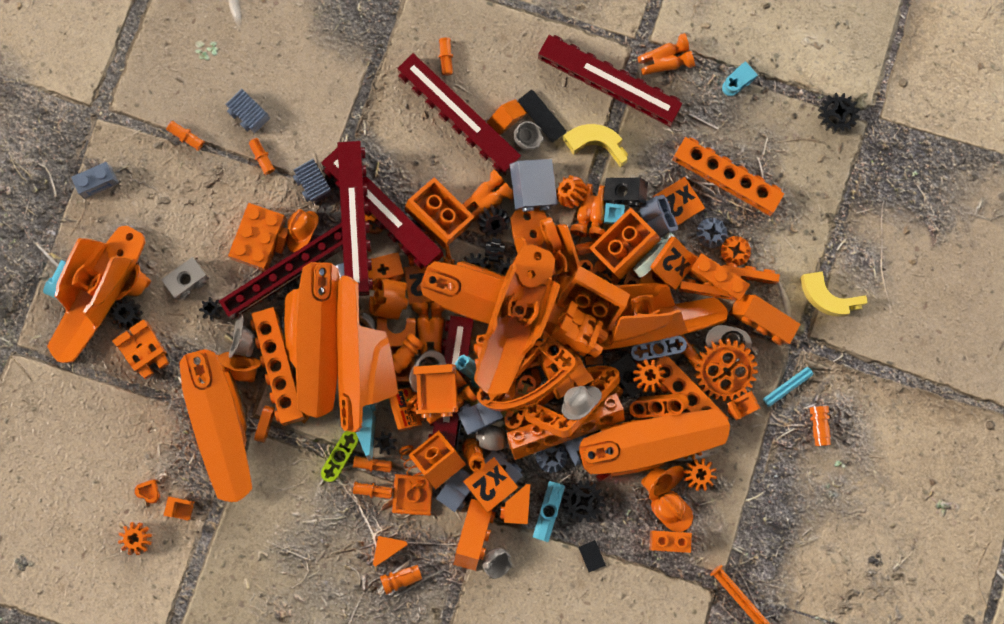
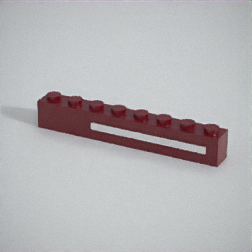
M548 35L538 53L539 60L671 127L683 104L679 98L664 94L663 90L658 87H650L644 80L631 77L625 70L620 69L619 71L615 69L611 63L596 59L597 57L592 53L580 51L578 46L563 42L564 40L559 36Z
M414 53L397 68L398 78L404 84L408 83L411 85V90L418 97L421 95L425 99V104L433 110L435 108L439 112L438 116L444 122L448 121L456 134H462L466 138L465 142L471 148L476 147L480 151L478 154L485 161L489 160L493 164V169L499 174L502 172L506 175L510 171V164L521 160V155Z
M361 141L337 142L344 276H349L358 283L359 296L370 295L369 290H373V279L369 278L368 271H372V261L367 257V252H371L370 240L366 239V233H370L369 221H365V214H369L368 203H364V196L368 195L367 184H363V177H367L366 165H362V159L366 158L365 147H361Z
M337 147L321 164L324 168L322 170L328 178L333 177L337 181L335 184L340 189ZM363 177V184H367L368 195L364 196V203H368L369 214L365 215L367 217L371 215L375 219L374 223L381 230L384 228L388 232L387 236L394 243L397 241L401 245L400 249L407 256L411 255L415 259L413 262L418 268L426 270L427 266L431 263L438 262L444 256L442 250L368 177Z
M342 222L219 300L228 317L232 320L237 318L239 314H243L301 277L303 267L310 262L323 263L343 250Z
M451 315L450 320H446L445 331L448 332L447 339H443L442 350H445L444 358L446 364L455 365L459 356H469L473 319ZM464 387L458 389L457 393H460ZM460 408L458 412H453V416L442 417L431 423L430 426L433 427V434H429L428 439L437 431H440L455 449L459 423L457 413L460 412Z

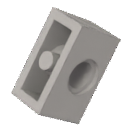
M192 257L161 280L174 298L179 301L180 299L188 298L191 295V291L196 287L197 289L203 287L209 277ZM186 276H190V283L187 285H183V278Z

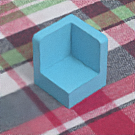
M606 203L604 223L614 224L624 214L625 205Z

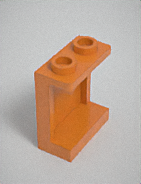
M456 365L413 366L414 374L417 376L418 410H416V414H421L422 418H431L433 413H441V417L453 416V412H458Z

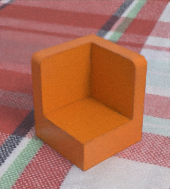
M168 496L164 516L189 521L195 502Z

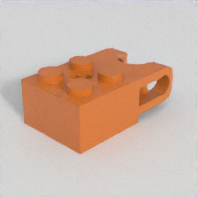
M383 317L377 318V330L386 332L392 356L403 345L402 342L407 340L406 337L409 333L415 336V318H407L405 329L401 333H392L387 327V319ZM415 355L412 357L413 361L406 369H403L400 374L395 372L397 384L410 385L409 374L414 366Z

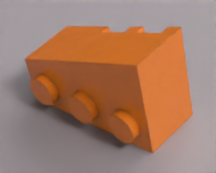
M744 294L740 301L736 300L728 313L756 329L760 334L771 337V340L778 345H782V343L790 344L801 325L756 295Z
M471 499L453 564L474 571L477 569L479 559L483 560L486 548H482L484 541L488 542L491 530H488L489 523L493 524L496 512H493V509L487 513L478 500Z

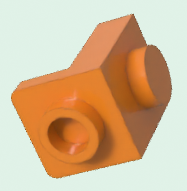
M752 391L727 403V410L736 421L760 409Z

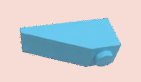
M374 404L363 407L362 428L359 432H356L365 456L369 461L373 460L376 424L374 411L377 410Z

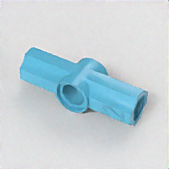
M549 481L532 536L533 538L549 542L564 493V485ZM546 506L553 507L554 515L552 517L544 515L543 510Z

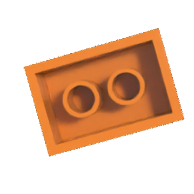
M435 177L409 198L404 208L444 249L470 227L474 216Z
M248 203L228 254L229 258L262 271L268 270L276 251L278 235L285 227L287 221L285 215Z
M629 208L590 249L621 280L662 239L632 208Z
M579 266L562 291L557 306L564 308L571 301L578 304L577 309L593 316L597 321L603 322L602 329L608 333L626 308L630 294Z

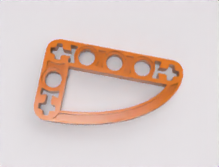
M544 330L542 333L544 340L542 342L536 340L535 346L537 348L534 349L532 347L531 355L523 358L514 381L541 352L561 370L546 383L520 398L498 402L497 400L502 394H489L490 399L487 400L483 396L485 392L480 388L477 392V400L486 408L494 411H510L525 407L546 396L564 382L577 368V360ZM552 346H557L559 348L558 353L554 356L549 355V349ZM562 356L567 361H570L572 364L570 367L565 366V363L560 359Z
M610 366L586 368L588 373L595 379L590 386L602 387L604 390L601 391V400L585 417L578 420H570L564 417L563 414L560 415L544 407L547 402L555 397L554 392L551 391L541 399L525 406L524 415L526 420L559 437H569L620 383L619 371ZM546 418H553L551 422H544Z

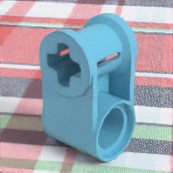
M745 61L726 78L722 85L723 93L727 96L736 95L744 87L752 83L758 77V74Z

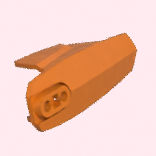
M539 207L534 208V211L523 212L522 209L516 210L510 217L517 254L522 246L530 244L549 251L540 227V220L547 218L544 211L539 210ZM523 215H527L529 220H525ZM565 224L555 225L562 244V251L559 250L552 254L555 258L552 280L559 284V276H573L580 266L569 228ZM530 231L535 234V238L530 236ZM535 253L534 259L539 260V255ZM531 270L527 272V276L530 279L533 277ZM557 295L555 303H558L560 296Z
M121 226L117 228L106 243L87 238H79L76 241L56 284L54 295L66 309L63 318L47 345L51 355L58 362H74L108 314L129 279L143 250L145 238L142 233L129 226Z
M533 244L522 246L515 260L510 265L488 325L474 376L476 384L487 394H503L509 391L525 354L535 345L536 340L541 337L560 289V284L552 280L555 265L554 256L550 251ZM535 253L539 255V260L534 259ZM530 270L533 273V277L531 279L527 276V272H529Z
M435 261L427 266L420 287L425 297L442 305L441 307L467 318L489 324L505 276L465 261H460L457 265ZM431 276L436 278L435 283L429 282ZM453 283L455 287L453 290H449L446 285ZM554 303L544 328L550 336L563 309L557 306V303Z
M310 262L303 267L299 288L292 290L285 297L284 318L285 348L288 352V359L296 368L297 409L315 418L322 417L333 410L338 375L337 294L338 282L340 280L339 269L332 263ZM321 268L324 269V274L322 276L319 274V270ZM321 287L324 290L322 295H320L318 292L319 288Z
M345 275L338 282L337 294L339 407L342 429L344 431L359 432L362 428L363 407L397 395L398 388L390 343L386 332L360 326L358 283L353 278Z
M668 284L616 285L618 288L629 293L630 297L626 308L608 332L609 334L605 342L600 344L596 341V343L601 345L603 350L671 338L725 323L728 318V310L715 297L675 304Z
M203 349L185 354L179 362L181 386L189 418L208 476L218 499L227 502H238L253 489L245 450L247 424L236 381L229 372L223 371L215 352ZM195 357L200 358L201 362L199 365L194 363ZM201 375L206 378L205 383L199 381Z
M718 409L638 419L600 429L601 432L582 439L579 452L583 468L588 473H611V477H619L662 467L667 462L723 445L728 439L730 423ZM609 447L613 450L612 455L605 453ZM589 452H592L594 454L593 459H590L588 457Z

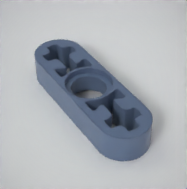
M674 336L634 345L630 355L637 362L677 355L686 349L687 343L683 337ZM675 340H678L679 343L683 344V346L680 347V350H677L676 347H672L669 349L670 352H667L668 347L666 341L669 342L668 345H673L675 343ZM655 344L663 345L664 351L662 354H656L653 351ZM646 345H650L649 351L652 356H648V352L643 353L641 358L634 354L638 347H640V350H647Z

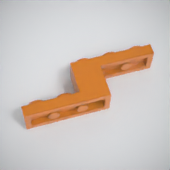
M691 253L696 258V261L688 271V275L702 284L708 281L737 301L741 300L750 286L749 283L701 253L698 257Z
M734 263L722 265L744 280L774 285L779 282L780 274H775L774 270L764 269L763 271H757L752 266L739 268ZM685 279V281H681L679 284V292L736 300L709 282L697 284L695 280Z

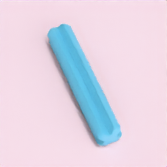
M809 367L804 368L764 397V403L768 407L776 403L813 376L812 370Z

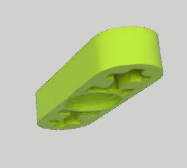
M346 431L342 434L321 469L323 480L327 482L337 480L359 443L355 432ZM352 434L354 435L353 439L355 442L348 445L347 448L351 449L348 453L347 450L339 446L341 444L345 446L347 443L345 437H350ZM338 451L345 453V460L342 462H337L334 458L335 453ZM332 460L334 464L341 467L339 470L335 467L333 470L335 476L327 479L325 471L332 468L333 465L329 464Z

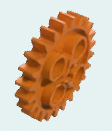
M729 338L726 339L725 343L719 339L718 345L712 341V348L705 346L707 352H699L702 359H696V362L700 365L694 366V369L699 371L695 374V377L701 378L697 383L698 385H703L701 388L703 392L708 390L707 394L709 397L714 394L716 400L721 396L722 400L725 401L727 396H729L733 401L735 394L741 397V391L747 393L745 388L753 387L750 381H756V378L752 374L758 373L757 369L753 367L758 364L756 361H752L755 356L750 354L751 350L749 348L744 350V343L738 346V341L734 340L731 344ZM725 353L732 354L729 360H723ZM710 366H717V370L715 372H708V368ZM724 367L729 369L727 373L723 370ZM738 367H744V371L741 374H735ZM723 380H729V384L727 386H720Z

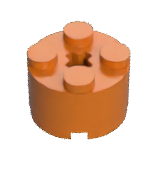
M377 278L373 284L374 296L369 298L370 313L377 317L398 320L402 310H406L408 306V299L405 298L407 284L405 282Z

